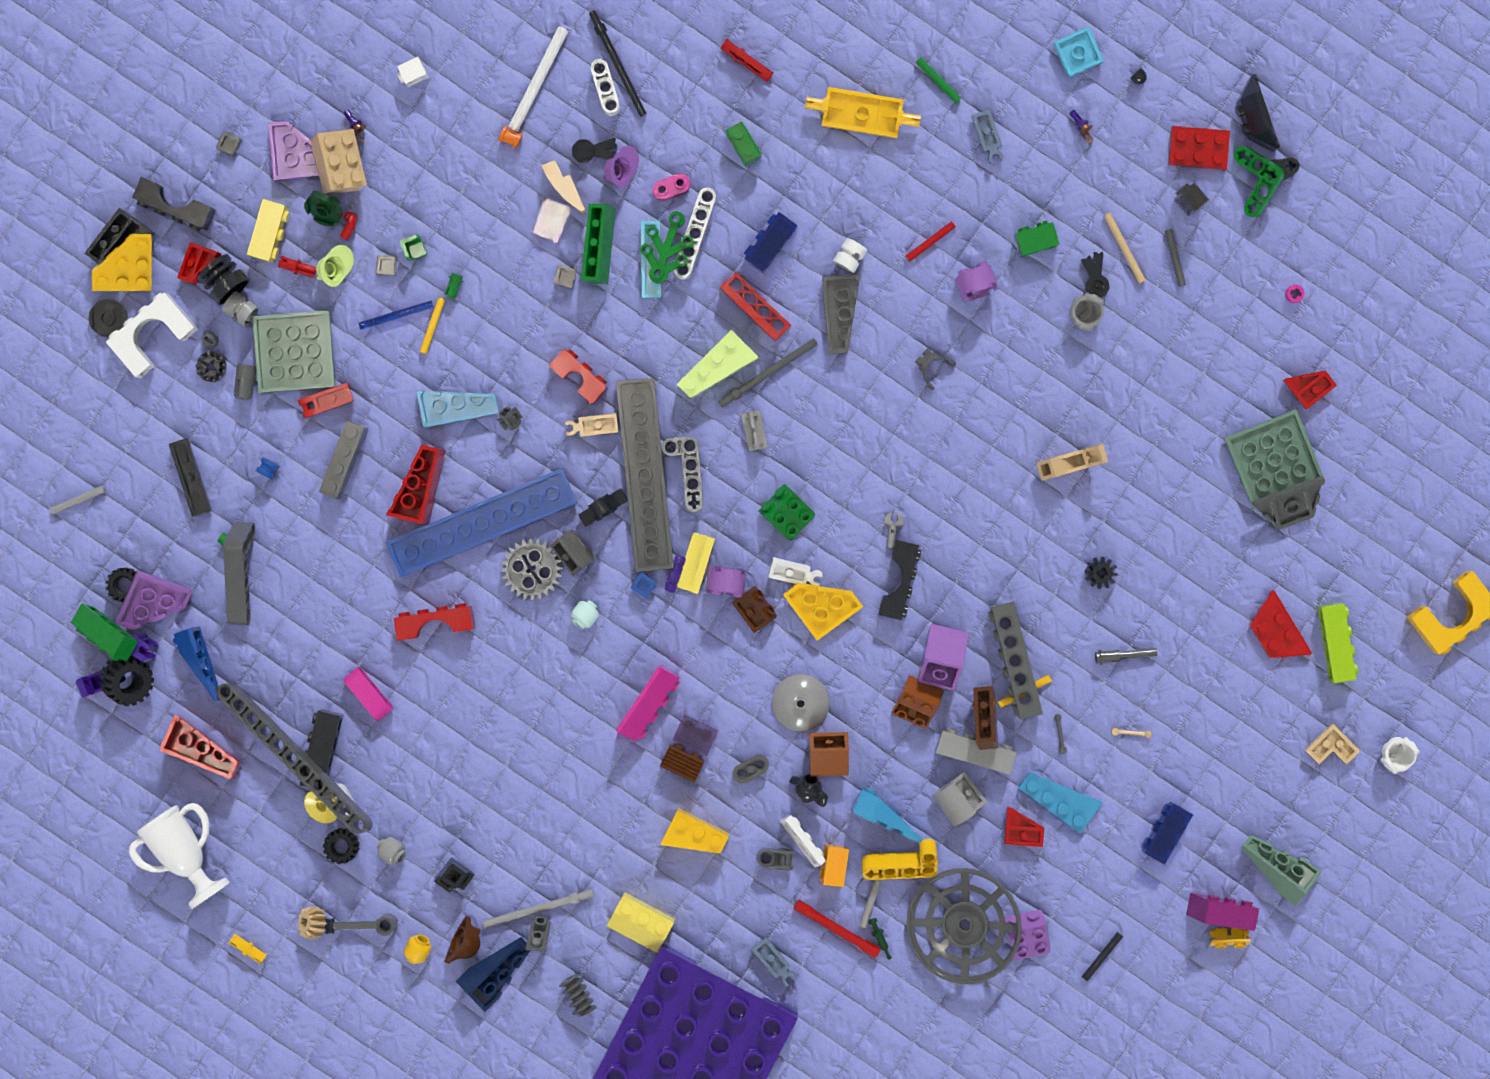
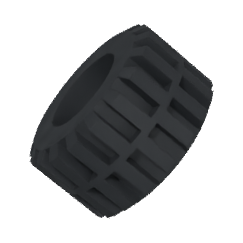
M130 655L127 661L121 659L118 661L108 660L106 662L108 664L107 667L103 666L102 671L104 672L99 677L102 680L99 682L100 686L103 688V693L117 704H123L124 706L131 704L134 706L137 705V701L141 703L144 701L143 698L145 696L148 697L150 695L148 691L153 689L151 683L154 682V678L151 677L153 672L146 663ZM133 671L134 679L128 687L120 689V680L123 675Z

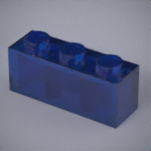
M780 212L777 215L773 214L767 221L769 226L765 231L761 229L756 236L757 242L754 246L750 244L744 252L746 255L745 261L761 273L765 272L798 226Z
M1171 801L1163 806L1161 818L1159 821L1156 820L1151 828L1153 832L1150 837L1144 839L1141 846L1143 847L1142 852L1164 865L1193 817L1192 813Z

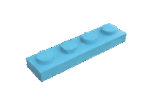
M641 221V246L649 244L653 248L652 254L658 263L660 254L652 238L646 234V229L648 226H655L659 231L658 235L661 239L660 221ZM655 229L650 230V235L655 233ZM649 247L644 248V253H648ZM641 253L642 298H661V283H654L650 279L649 271L651 266L646 256ZM660 270L656 272V277L661 275Z

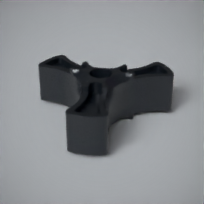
M620 488L610 495L606 494L588 505V509L578 514L584 526L587 527L596 520L598 522L615 512L617 507L626 503L628 499Z

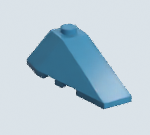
M866 787V790L860 789L851 808L854 814L875 824L878 821L886 829L892 831L895 829L900 835L918 843L923 840L891 807L876 795L877 791Z

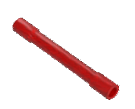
M798 899L793 907L795 911L834 932L871 957L876 958L881 950L879 947L860 938Z

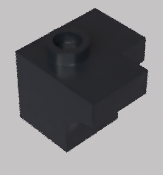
M451 857L436 876L434 882L449 893L453 888L456 889L457 887L464 890L474 877V873Z

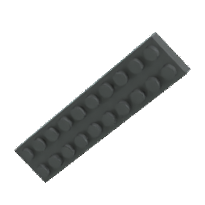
M652 377L616 381L635 572L674 568L655 379Z

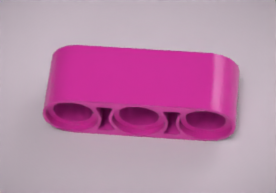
M357 667L343 678L345 684L376 721H380L393 710L389 701L360 667Z

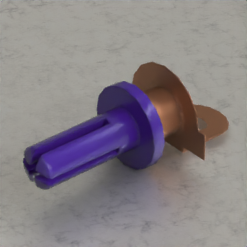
M345 110L343 114L351 123L350 129H354L355 136L359 139L357 135L360 136V133L365 130L366 125H361V120H356L349 110Z
M1072 110L1069 114L1078 124L1077 130H1082V133L1079 135H1082L1088 143L1093 142L1092 136L1088 133L1093 125L1088 126V120L1083 121L1079 114ZM1086 134L1089 135L1090 140L1085 137Z

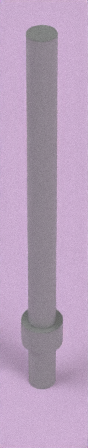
M591 889L581 893H570V896L484 920L483 926L488 928L572 903L574 905L580 903L581 900L595 897L594 891Z

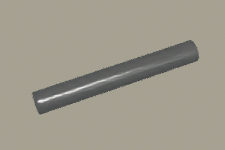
M1169 229L1165 231L1178 286L1181 287L1186 285L1173 231Z

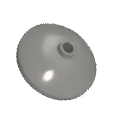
M795 674L785 678L778 684L773 693L772 708L777 720L786 728L794 731H808L817 727L825 719L829 710V696L824 685L815 677L807 674ZM799 700L804 701L805 704L803 707H799L797 705V702Z

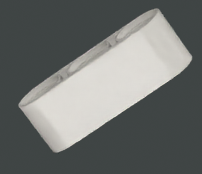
M596 59L591 64V72L602 108L608 116H616L620 112V103L608 65L604 60ZM599 65L605 67V71L601 74L595 72V68ZM603 84L611 86L607 92H602L600 88ZM609 102L616 103L614 110L606 109Z

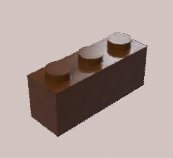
M993 686L973 688L976 744L979 750L998 749L996 694Z

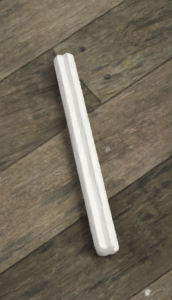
M560 26L557 28L509 124V128L512 131H519L568 33L565 28Z

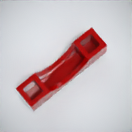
M466 603L456 604L454 609H448L447 606L437 607L435 612H429V609L417 610L416 615H410V612L398 613L399 617L393 618L397 641L418 638L422 627L431 620H441L447 623L453 632L475 629L472 606H467Z

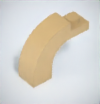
M1099 444L1036 462L1041 481L1107 463L1108 458L1104 444Z

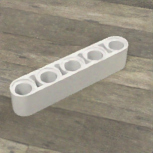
M703 188L699 192L685 236H690V232L694 229L699 230L701 234L698 238L694 239V246L692 247L694 249L693 256L687 257L688 264L686 267H688V273L680 275L678 268L674 270L675 275L680 280H686L692 274L716 203V194L711 188ZM705 193L712 194L713 199L710 202L702 200V196ZM699 211H704L707 214L704 220L696 218V214ZM691 239L685 241V245L691 243ZM680 258L679 263H684L685 258Z

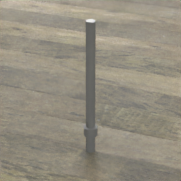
M813 338L739 388L735 387L730 391V394L718 401L723 408L733 400L737 401L742 397V394L818 345L817 341Z

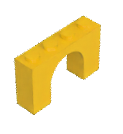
M1466 571L1452 582L1467 603V615L1460 625L1454 628L1444 627L1438 622L1427 606H1420L1406 617L1434 654L1444 655L1448 653L1454 643L1462 642L1467 638L1466 634L1471 630L1473 632L1478 630L1484 620H1490V593L1473 571Z

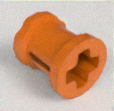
M505 126L498 141H504L512 145L514 149H517L523 134H518L510 130L508 126Z

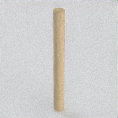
M1111 213L1104 215L1138 283L1146 281Z

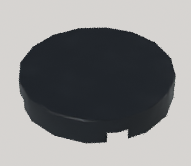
M104 299L98 301L91 308L88 320L92 330L100 336L109 338L112 332L119 331L124 327L123 324L128 320V315L122 304L115 300Z

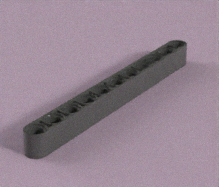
M225 683L218 686L216 691L217 697L351 832L360 834L368 832L372 828L371 818L238 685ZM227 688L230 689V695H229V696H227V694H226ZM240 701L244 704L243 709L239 707ZM253 714H255L257 717L255 723L252 720ZM267 727L270 729L269 736L265 732ZM280 740L283 742L282 749L278 745ZM293 753L296 755V762L292 760ZM306 767L310 769L309 775H306L305 773ZM319 780L323 782L322 789L318 786ZM333 793L337 797L336 802H333L331 798ZM346 806L350 809L349 816L345 813ZM359 820L363 822V829H360L358 826Z

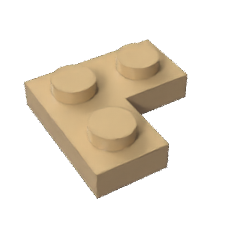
M1333 723L1305 749L1317 764H1320L1334 752L1347 765L1360 752Z

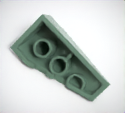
M1250 835L1241 847L1278 893L1295 906L1307 894L1322 872L1301 857L1299 859L1292 857L1286 850L1281 852L1273 848L1272 844L1253 835Z

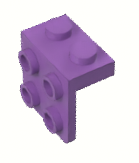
M1042 910L1020 914L1022 924L1021 940L1013 959L1020 960L1049 953L1051 950ZM1015 915L1005 917V923L1016 924ZM1007 931L1012 949L1016 932Z

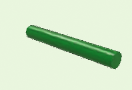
M921 57L916 61V64L955 103L961 99Z

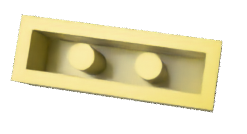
M262 200L247 255L273 263L274 259H277L279 254V248L277 247L279 241H282L285 232L283 226L285 222H288L290 216L288 207L268 200Z

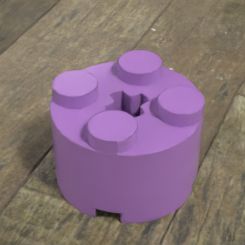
M986 261L977 264L974 269L969 270V268L960 270L958 272L959 275L955 278L963 302H966L967 298L969 302L983 298L990 294L989 290L994 289L995 292L999 289L991 265H988Z
M708 566L707 592L714 595H723V592H726V595L742 597L747 570Z

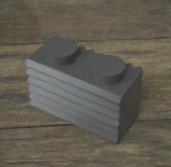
M572 529L550 545L552 551H555V554H557L559 560H562V563L571 572V575H575L595 560L591 550L586 548L580 536Z

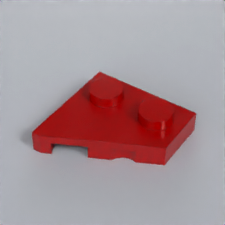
M190 242L177 278L196 285L200 272L210 262L220 257L222 253Z
M1326 371L1283 380L1284 384L1305 410L1337 386Z
M1007 806L1004 844L1043 847L1044 827Z

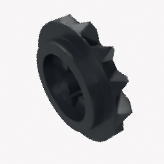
M212 351L203 353L195 365L197 374L202 380L207 382L219 381L225 375L227 369L223 356ZM214 362L213 366L217 371L210 370L207 372L208 367L204 363L211 364Z

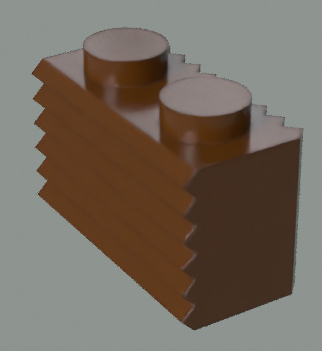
M675 743L674 746L670 744L660 767L695 782L705 761L701 759L702 755L694 751L690 754L684 751L685 747Z

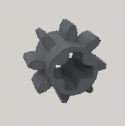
M505 407L499 412L500 418L497 420L504 430L507 428L515 430L520 426V419L523 416L516 407L512 409Z

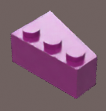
M1190 892L1186 915L1205 924L1255 931L1260 908L1253 906V902L1247 900L1236 902V899L1228 897L1221 899L1214 895L1206 896Z

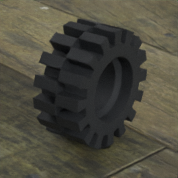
M132 568L113 570L112 574L108 575L109 579L105 582L108 587H105L109 591L108 595L112 596L113 600L124 602L127 592L119 590L118 582L121 578L125 577L132 583L137 571H134Z
M339 828L332 831L324 840L323 847L325 850L323 852L324 854L326 853L327 859H331L332 863L345 864L351 861L359 851L358 846L360 842L357 841V835L355 836L347 828ZM344 839L347 841V852L338 853L335 850L334 844L336 840Z

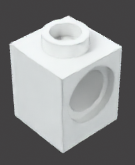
M419 57L397 66L400 71L397 73L402 84L405 83L408 87L429 78Z

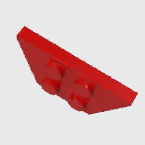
M1275 590L1270 591L1264 604L1261 605L1257 615L1249 624L1269 658L1311 655L1310 648Z

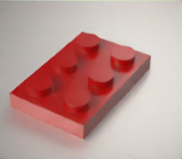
M1172 126L1168 165L1226 170L1230 130Z

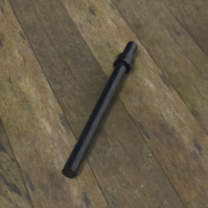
M596 10L591 11L589 16L595 26L594 30L597 36H600L639 116L646 115L647 113L606 33L607 28L605 24L601 23Z

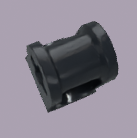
M1293 157L1270 160L1283 170V178L1291 177L1299 170L1300 164ZM1288 163L1289 166H1293L1291 171L1285 168ZM1266 170V172L1272 174V178H1277L1275 172Z

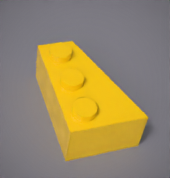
M678 808L660 845L721 853L729 833Z

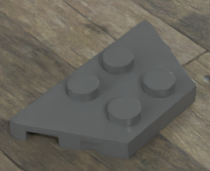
M1322 476L1254 500L1252 504L1277 530L1315 516L1316 505L1321 496L1319 491L1321 485H1324L1325 480Z

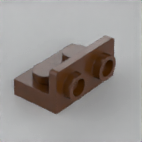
M753 586L742 594V597H738L732 602L753 633L777 617L774 608L768 604L762 591L756 586Z

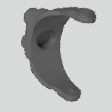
M927 348L922 353L924 357H919L915 363L923 373V378L928 387L933 390L935 387L928 381L926 376L929 363L936 359L947 360L954 367L956 363L948 357L940 356L935 352L932 353Z

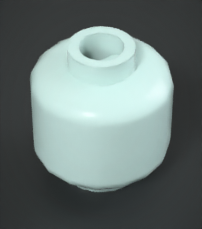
M590 600L578 602L571 612V622L582 630L584 628H591L599 617V613L596 610L597 605Z

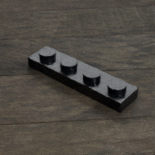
M185 438L170 443L169 448L192 517L212 511L189 439Z

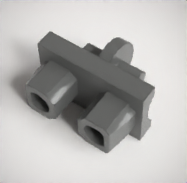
M536 916L535 920L532 919L526 950H536L545 953L551 922H547L546 917Z

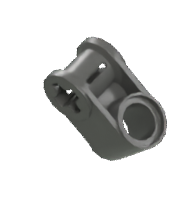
M762 848L757 853V860L759 865L765 868L792 870L791 860L794 850ZM762 854H770L771 859L768 862L761 861Z

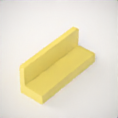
M695 532L692 534L685 557L686 561L682 567L683 570L677 587L699 594L715 538Z

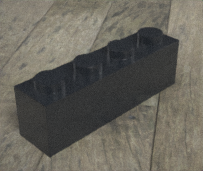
M320 709L313 715L312 724H314L313 732L310 731L307 742L310 744L305 753L329 776L343 714ZM308 767L305 768L306 775L310 774ZM319 780L318 786L320 789L323 788V782L321 780ZM300 781L301 786L307 787L302 781Z

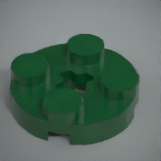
M313 191L304 203L306 213L308 215L311 213L314 216L313 220L321 225L333 226L334 223H339L343 216L340 200L337 197H330L318 191Z

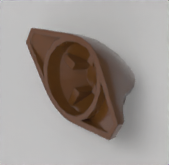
M465 916L452 938L444 960L447 964L457 959L471 958L480 948L479 934L481 930L471 925V919L468 916Z

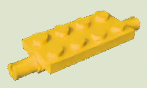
M828 87L826 98L818 99L807 96L805 109L822 111L823 119L821 126L895 139L898 137L899 126L903 124L919 128L921 115L908 114L902 111L903 99Z

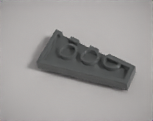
M860 274L822 277L829 354L848 353Z

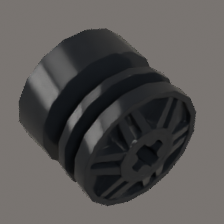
M224 254L210 262L197 277V281L203 284L204 289L213 288L210 296L218 305L225 304L235 291L240 293L250 281L241 269L234 271L237 264L234 261L231 262L232 258L228 254Z

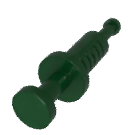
M872 918L868 921V924L872 925L874 929L872 936L876 937L881 950L885 951L887 959L891 960L892 957L887 950L888 945L882 934L884 930L878 928L876 924L877 918Z

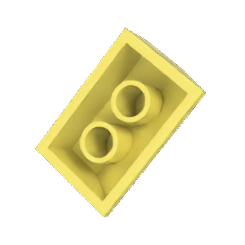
M624 892L606 926L657 953L673 926L675 919Z

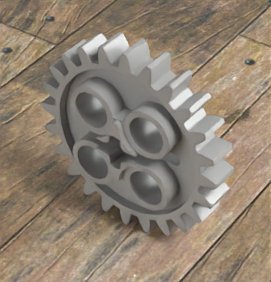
M530 538L529 544H527L525 539H523L521 546L516 542V549L508 548L511 552L510 555L504 554L508 560L501 562L506 565V568L501 569L502 572H506L502 579H508L505 586H512L510 592L517 590V597L524 594L523 598L526 600L528 595H530L531 600H534L535 595H537L539 599H542V593L549 596L548 589L555 591L553 584H560L556 579L557 577H563V575L558 573V570L563 569V567L558 566V563L562 562V560H556L557 554L552 553V548H547V541L541 545L540 539L534 543L533 539ZM534 550L540 554V559L536 562L530 557L531 552ZM523 554L526 555L531 566H536L534 571L542 581L541 584L538 583L534 573L528 572L530 567L523 559ZM516 561H521L524 565L523 570L520 572L514 568ZM543 567H547L550 570V575L547 578L542 577L540 574ZM527 577H531L534 581V585L531 588L526 587L524 584V580Z

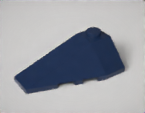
M522 937L518 938L471 966L455 982L486 1012L499 999L502 994L501 989L505 983L511 981V974L515 968L521 966L530 952L526 950L527 942Z

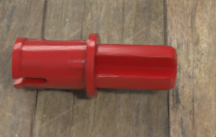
M284 256L280 257L282 260H279L278 268L292 271L296 275L299 273L312 278L316 276V267L302 263L301 260L296 261Z

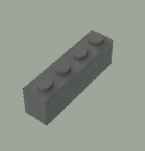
M346 420L320 487V493L335 499L342 498L368 428Z

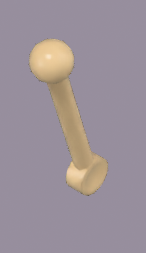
M1116 727L1111 730L1113 735L1129 734L1145 736L1146 738L1152 736L1149 730L1138 732L1119 730Z

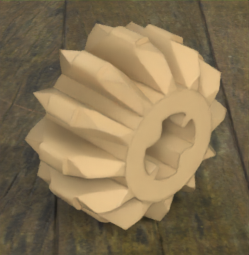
M314 906L302 909L301 914L298 915L299 921L297 922V930L300 931V936L312 940L322 937L323 932L326 931L325 925L327 924L325 922L327 916L324 915V910Z

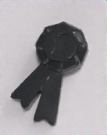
M616 138L594 145L589 140L580 139L572 146V156L580 163H588L594 156L606 160L611 159L615 151H608L606 149L618 147L615 143Z
M1094 252V264L1090 255L1086 259H1081L1090 276L1085 287L1087 293L1103 297L1109 291L1110 286L1108 279L1101 275L1103 252L1099 254Z

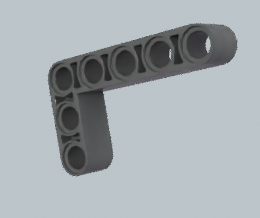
M234 522L223 545L228 624L249 625L247 552L255 537L254 523Z

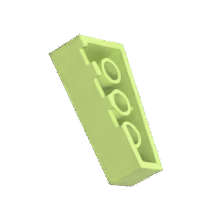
M731 330L677 385L692 399L758 360L759 357Z

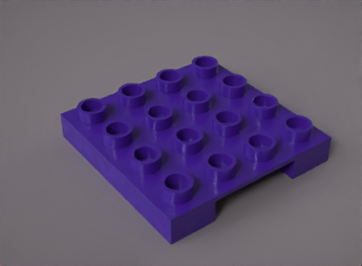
M662 944L592 1079H767L798 1019V1013L765 996L761 999L695 965L696 961Z

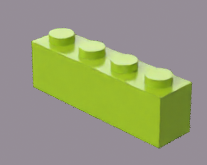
M1345 603L1317 606L1329 682L1339 683L1357 680L1358 667L1353 660L1355 648L1350 641L1352 629L1347 622V618H1349L1348 607L1345 606Z

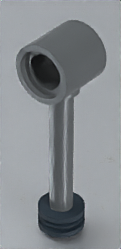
M389 913L382 915L376 921L335 922L334 918H326L325 934H334L335 930L376 929L378 934L388 936L397 928L398 920L393 914ZM384 920L390 923V929L383 927L382 922Z

